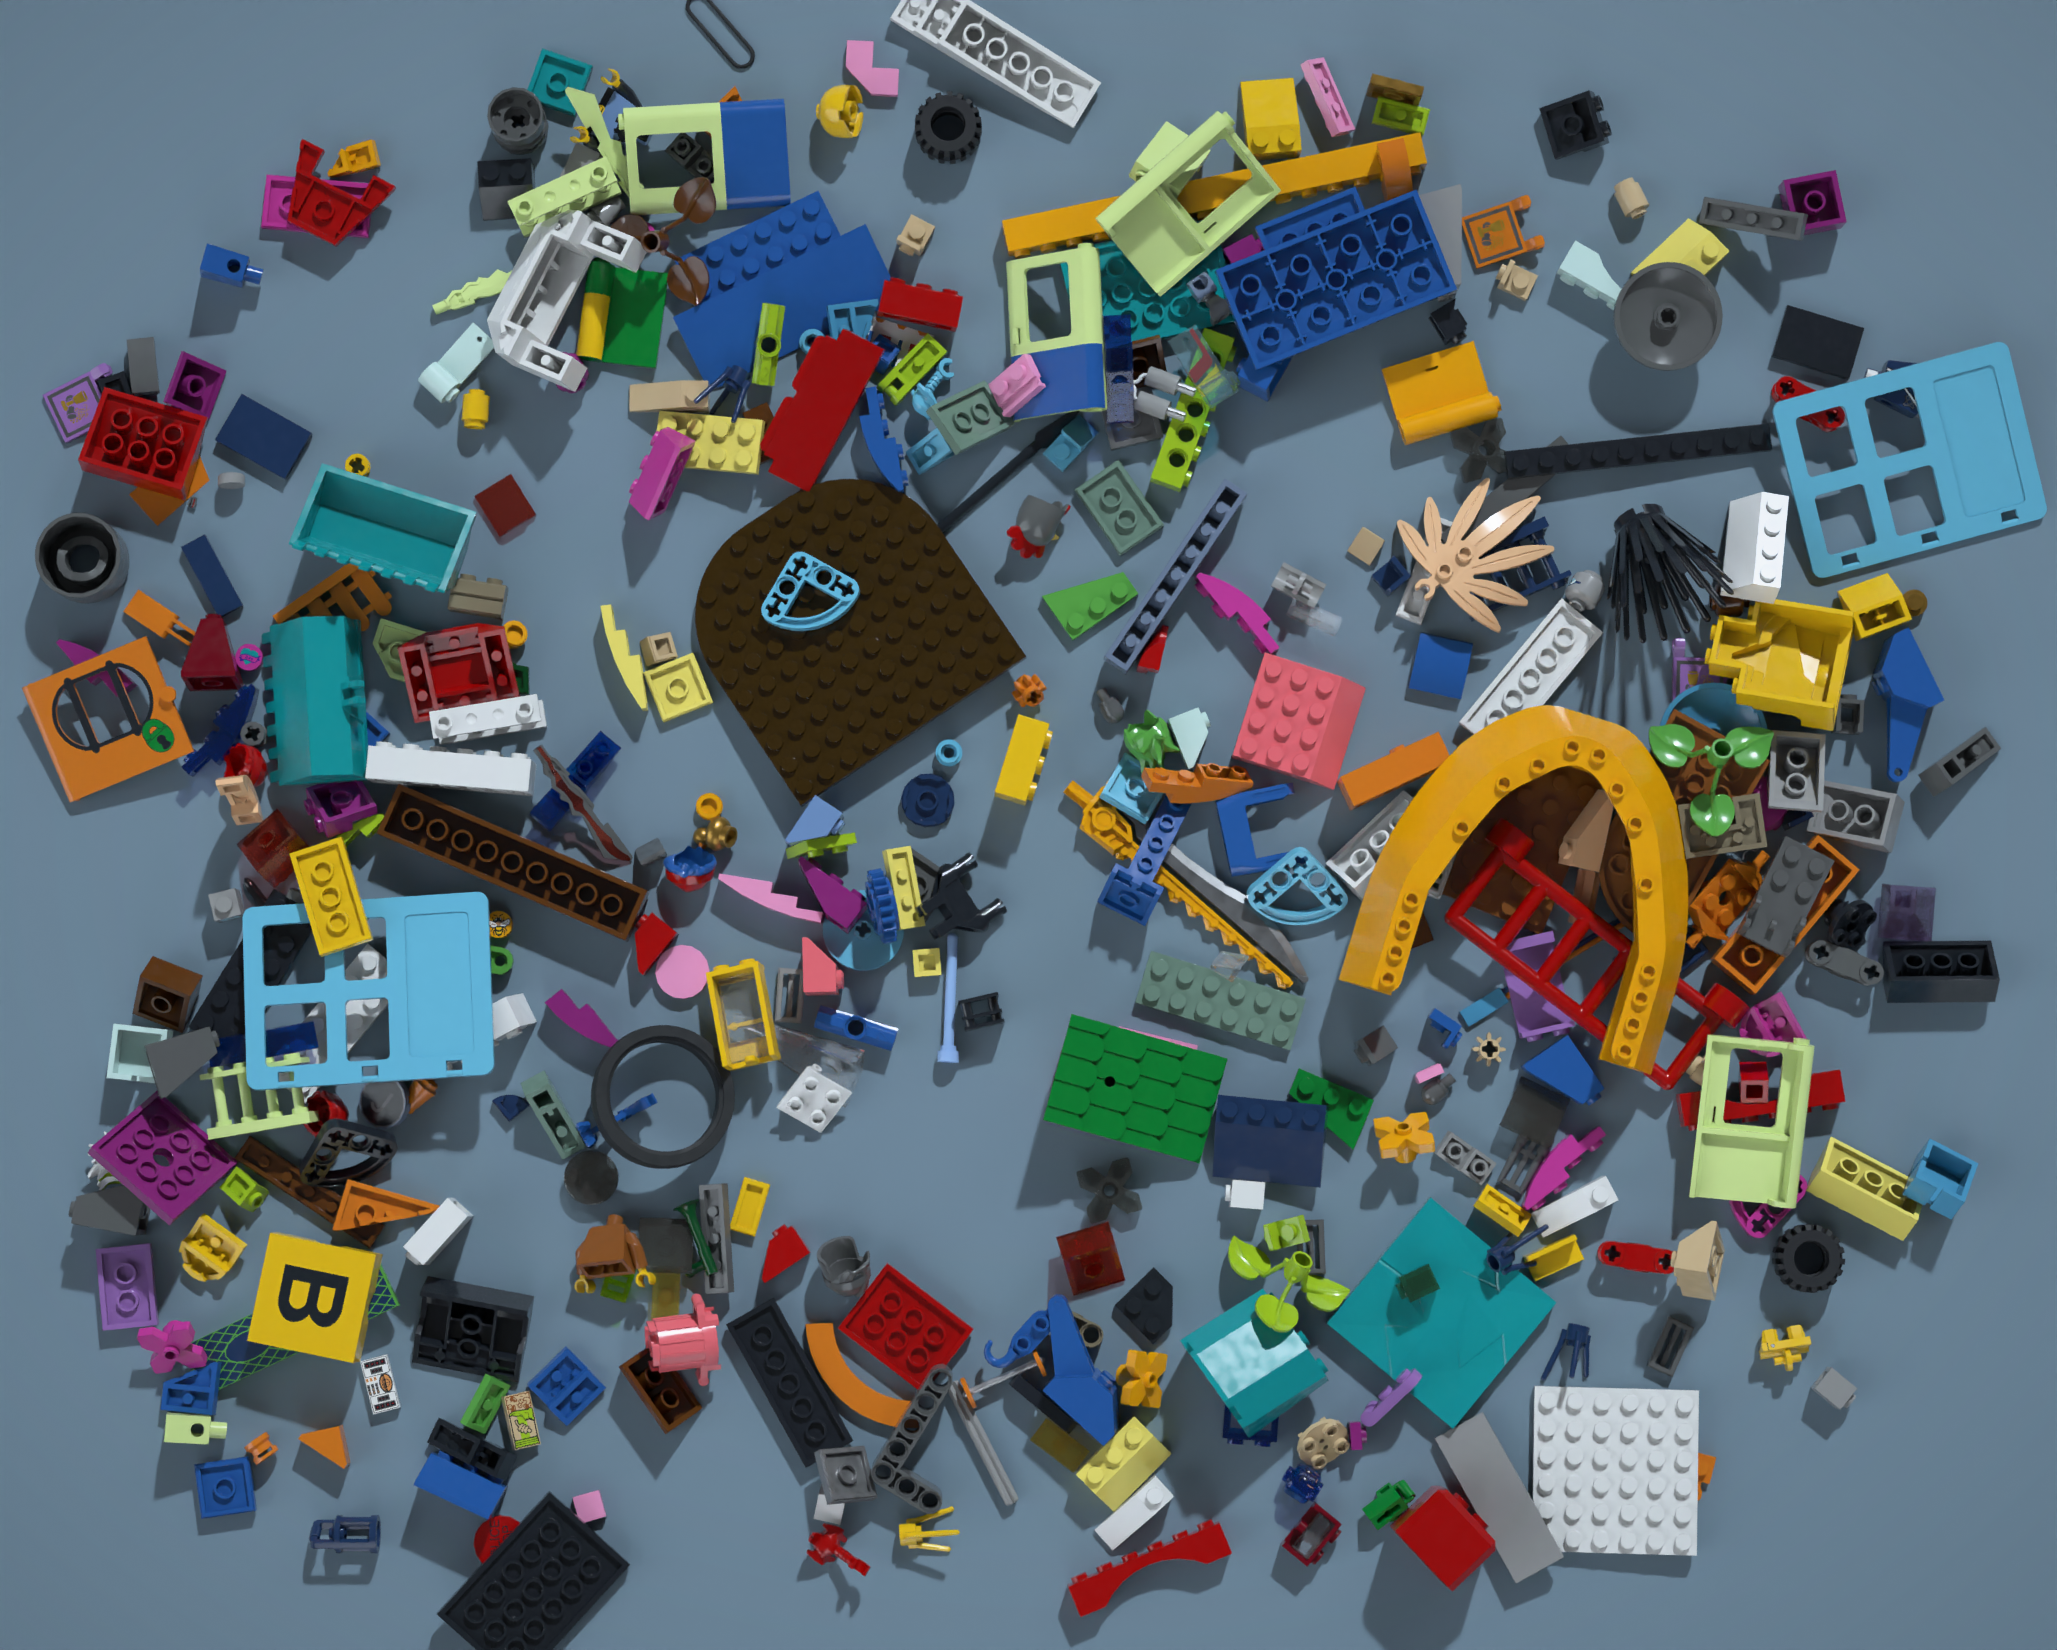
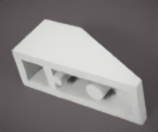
M1601 1176L1530 1214H1532L1538 1229L1545 1224L1549 1226L1546 1231L1541 1233L1542 1237H1545L1618 1201V1198L1607 1177Z
M1154 1474L1104 1520L1095 1531L1114 1550L1154 1516L1174 1495Z

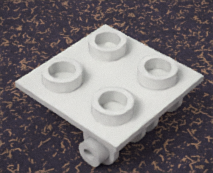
M813 1064L805 1068L776 1108L822 1133L852 1092L821 1074L822 1068L817 1064Z

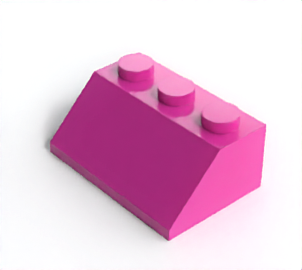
M666 427L660 430V432L656 431L650 442L653 448L650 454L643 458L640 465L641 475L639 479L636 478L633 481L629 493L632 494L629 503L647 520H651L665 512L696 443L695 440L670 427Z

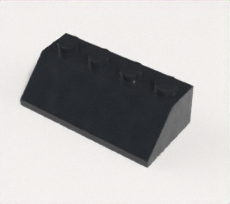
M1883 941V985L1887 1003L1995 1002L2000 978L1991 941Z

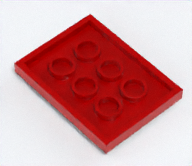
M889 1263L884 1266L838 1327L844 1334L917 1390L933 1366L948 1364L974 1329ZM941 1372L935 1373L933 1376L934 1381Z

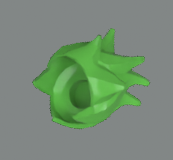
M1149 710L1144 712V723L1128 724V728L1124 729L1125 745L1139 760L1141 773L1147 765L1150 768H1156L1158 764L1159 767L1165 768V752H1180V749L1173 743L1167 723L1161 717H1156Z

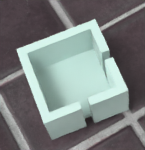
M113 1024L107 1078L155 1083L144 1046L172 1038L173 1031Z

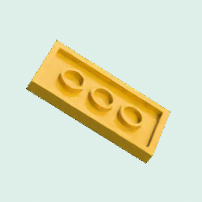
M338 837L289 853L319 955L323 957L372 941L373 936L343 838Z

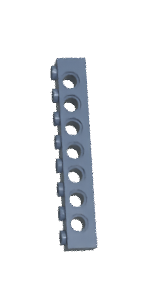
M1224 479L1104 656L1106 662L1125 675L1128 673L1246 499V492Z

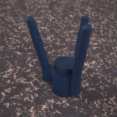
M733 365L731 368L727 366L723 374L694 399V403H699L719 384L725 381L723 384L725 389L710 410V414H715L730 392L736 394L740 391L731 419L732 423H736L746 392L752 384L748 381L750 379L749 373L737 365Z
M1547 1224L1543 1225L1510 1247L1504 1246L1514 1236L1513 1233L1509 1232L1494 1247L1487 1250L1486 1260L1489 1267L1494 1272L1501 1271L1503 1275H1506L1511 1271L1536 1266V1261L1512 1265L1515 1260L1514 1251L1546 1231L1549 1226Z
M1568 1323L1567 1330L1562 1329L1560 1339L1541 1376L1542 1381L1546 1380L1566 1340L1567 1346L1574 1347L1569 1377L1573 1379L1575 1376L1580 1349H1583L1584 1377L1589 1376V1344L1591 1336L1588 1335L1589 1327Z

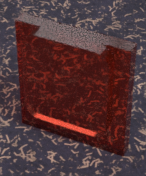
M512 474L475 495L476 500L499 537L536 516Z

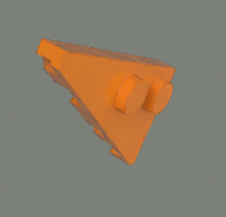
M347 1179L332 1230L341 1231L433 1214L439 1208V1205Z

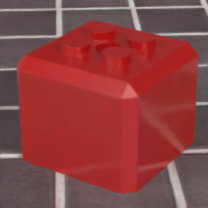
M1431 1486L1390 1527L1438 1579L1453 1592L1495 1552L1496 1541L1486 1531L1489 1526L1478 1514L1474 1513L1471 1515L1466 1510L1470 1506L1459 1494L1455 1493L1452 1495L1442 1486Z

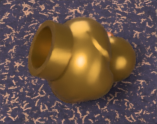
M716 816L710 819L707 829L701 827L695 830L693 840L702 849H705L707 846L714 851L725 847L731 848L737 840V829L732 827L726 818Z

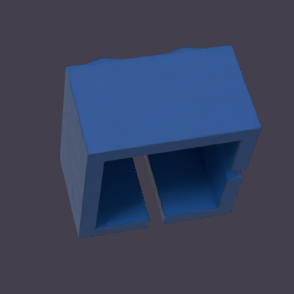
M1250 356L1248 358L1243 357L1236 369L1239 372L1237 377L1240 388L1268 402L1293 356L1257 371Z

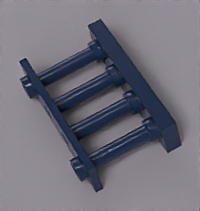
M1545 516L1515 529L1507 538L1479 557V559H1483L1502 549L1521 546L1519 542L1527 538L1530 539V542L1533 541L1535 545H1547L1543 537L1545 535L1544 531L1549 527ZM1550 554L1541 558L1550 579L1536 585L1527 564L1516 567L1526 590L1519 592V594L1526 598L1550 586L1553 590L1568 584L1566 579L1572 575L1571 571L1568 570L1560 574ZM1500 571L1489 573L1493 582L1507 586ZM1470 592V594L1480 599L1486 605L1483 597ZM1497 602L1488 606V608L1493 613L1508 605ZM1471 616L1469 617L1471 622L1475 621L1474 618H1472Z

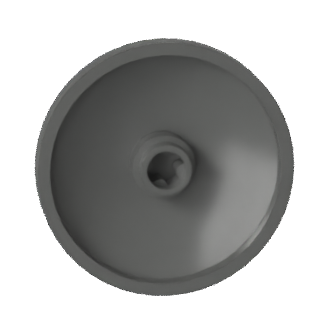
M1676 262L1653 264L1634 274L1620 290L1615 302L1613 315L1617 338L1629 356L1648 368L1661 371L1683 369L1702 359L1716 343L1721 331L1723 318L1719 295L1708 278L1695 268Z

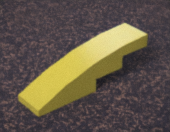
M602 605L600 607L605 633L617 667L626 686L641 709L649 711L642 658L640 655L630 656L627 631L625 629L616 631L612 605Z

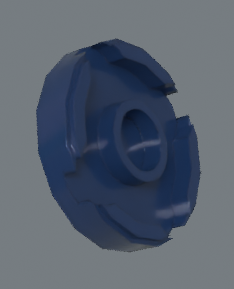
M920 774L911 779L904 787L901 796L902 809L906 817L915 825L924 828L936 827L944 823L952 814L955 805L954 792L949 783L942 777L934 774Z

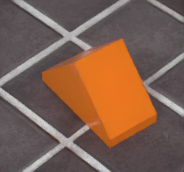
M343 1425L301 1434L298 1438L343 1469L347 1468L351 1463Z

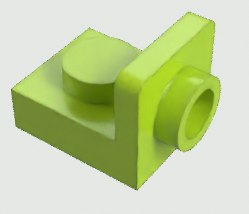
M237 1166L219 1187L240 1207L250 1212H254L260 1207L269 1194L266 1188L255 1182Z
M1304 1215L1263 1225L1264 1238L1270 1251L1310 1241Z

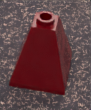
M207 614L205 618L200 619L183 664L181 678L190 692L244 690L243 680L235 659L228 629L222 616L219 614Z

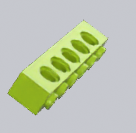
M1204 328L1200 341L1209 356L1215 355L1219 358L1220 364L1217 367L1222 374V378L1203 397L1196 384L1204 380L1214 367H1210L1196 383H1194L1188 373L1184 384L1195 387L1196 393L1193 397L1184 393L1180 394L1175 409L1186 412L1185 420L1171 419L1150 482L1177 492L1181 491L1182 486L1188 487L1193 473L1188 471L1191 461L1197 462L1202 448L1197 446L1200 436L1206 437L1211 423L1206 421L1209 411L1215 412L1220 398L1215 396L1218 386L1224 387L1229 373L1224 371L1227 361L1233 362L1238 348L1233 346L1235 338ZM1197 347L1189 371L1203 356L1199 347ZM1197 405L1202 409V414L1199 417H1192L1188 414V407ZM1189 430L1193 434V439L1190 442H1183L1179 439V432ZM1180 455L1184 459V464L1181 467H1174L1170 464V457Z

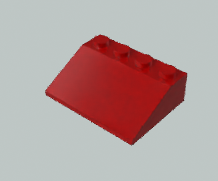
M104 387L78 458L82 471L185 501L194 477L208 417Z

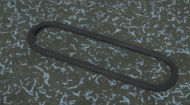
M687 0L686 11L729 62L736 68L749 67L755 58L753 48L711 0H706L749 49L751 58L748 63L743 65L737 64L691 12L690 2L692 0Z

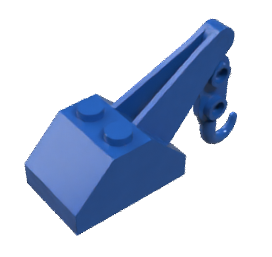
M1056 1294L1049 1300L1047 1310H1038L1033 1313L1014 1334L1008 1352L1003 1358L997 1359L992 1356L990 1351L993 1342L991 1340L985 1345L984 1356L993 1367H1007L1015 1360L1030 1354L1051 1333L1055 1375L1048 1381L1042 1391L1104 1446L1114 1436L1120 1425L1118 1386L1114 1384L1116 1380L1106 1370L1101 1372L1098 1368L1094 1367L1067 1298L1064 1295Z

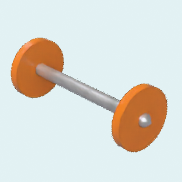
M1035 1348L1032 1351L1035 1360L970 1389L965 1378H960L964 1389L962 1396L968 1398L974 1409L977 1407L973 1398L975 1393L1036 1366L1039 1367L1042 1376L1045 1377L1047 1373L1042 1363H1044L1046 1358L1039 1357Z

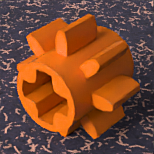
M1024 674L1014 682L1015 690L1011 694L1021 707H1025L1026 704L1035 707L1044 700L1043 691L1047 687L1036 674L1032 677Z

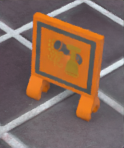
M1528 195L1462 217V227L1476 269L1544 247L1545 241L1542 235L1524 241L1515 212L1531 207V200Z

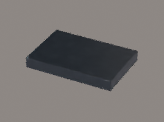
M1787 305L1771 357L1849 380L1864 328Z

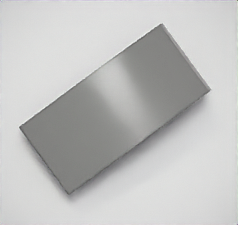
M1447 1131L1435 1152H1433L1481 1186L1497 1164L1450 1131Z

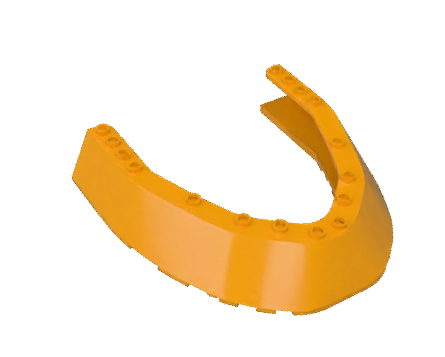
M1541 705L1523 709L1491 723L1461 743L1430 776L1409 803L1391 832L1371 873L1338 980L1391 996L1392 992L1401 984L1429 889L1488 812L1510 791L1554 769L1569 766L1591 773L1601 784L1625 826L1630 843L1631 878L1633 883L1634 940L1598 1059L1651 1075L1682 967L1688 925V873L1676 802L1659 766L1644 744L1629 730L1618 724L1559 706Z

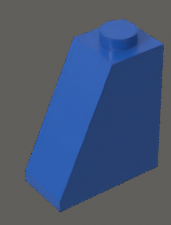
M1568 1035L1562 1037L1520 1066L1526 1073L1579 1105L1585 1102L1588 1106L1602 1097L1600 1092L1605 1089Z

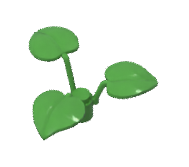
M1677 724L1651 726L1648 736L1653 754L1662 764L1668 767L1680 768L1686 763L1687 756L1694 758L1704 753L1707 754L1709 763L1716 767L1710 795L1699 794L1693 799L1690 805V816L1700 829L1712 837H1718L1728 830L1735 814V808L1729 796L1725 794L1715 796L1723 766L1732 756H1734L1735 762L1741 767L1752 769L1761 766L1769 755L1774 732L1761 727H1738L1731 730L1725 739H1717L1711 747L1706 745L1703 749L1691 752L1695 747L1694 736L1684 726Z

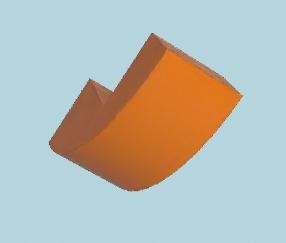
M1404 138L1378 143L1376 152L1383 175L1381 188L1386 202L1413 191V184Z

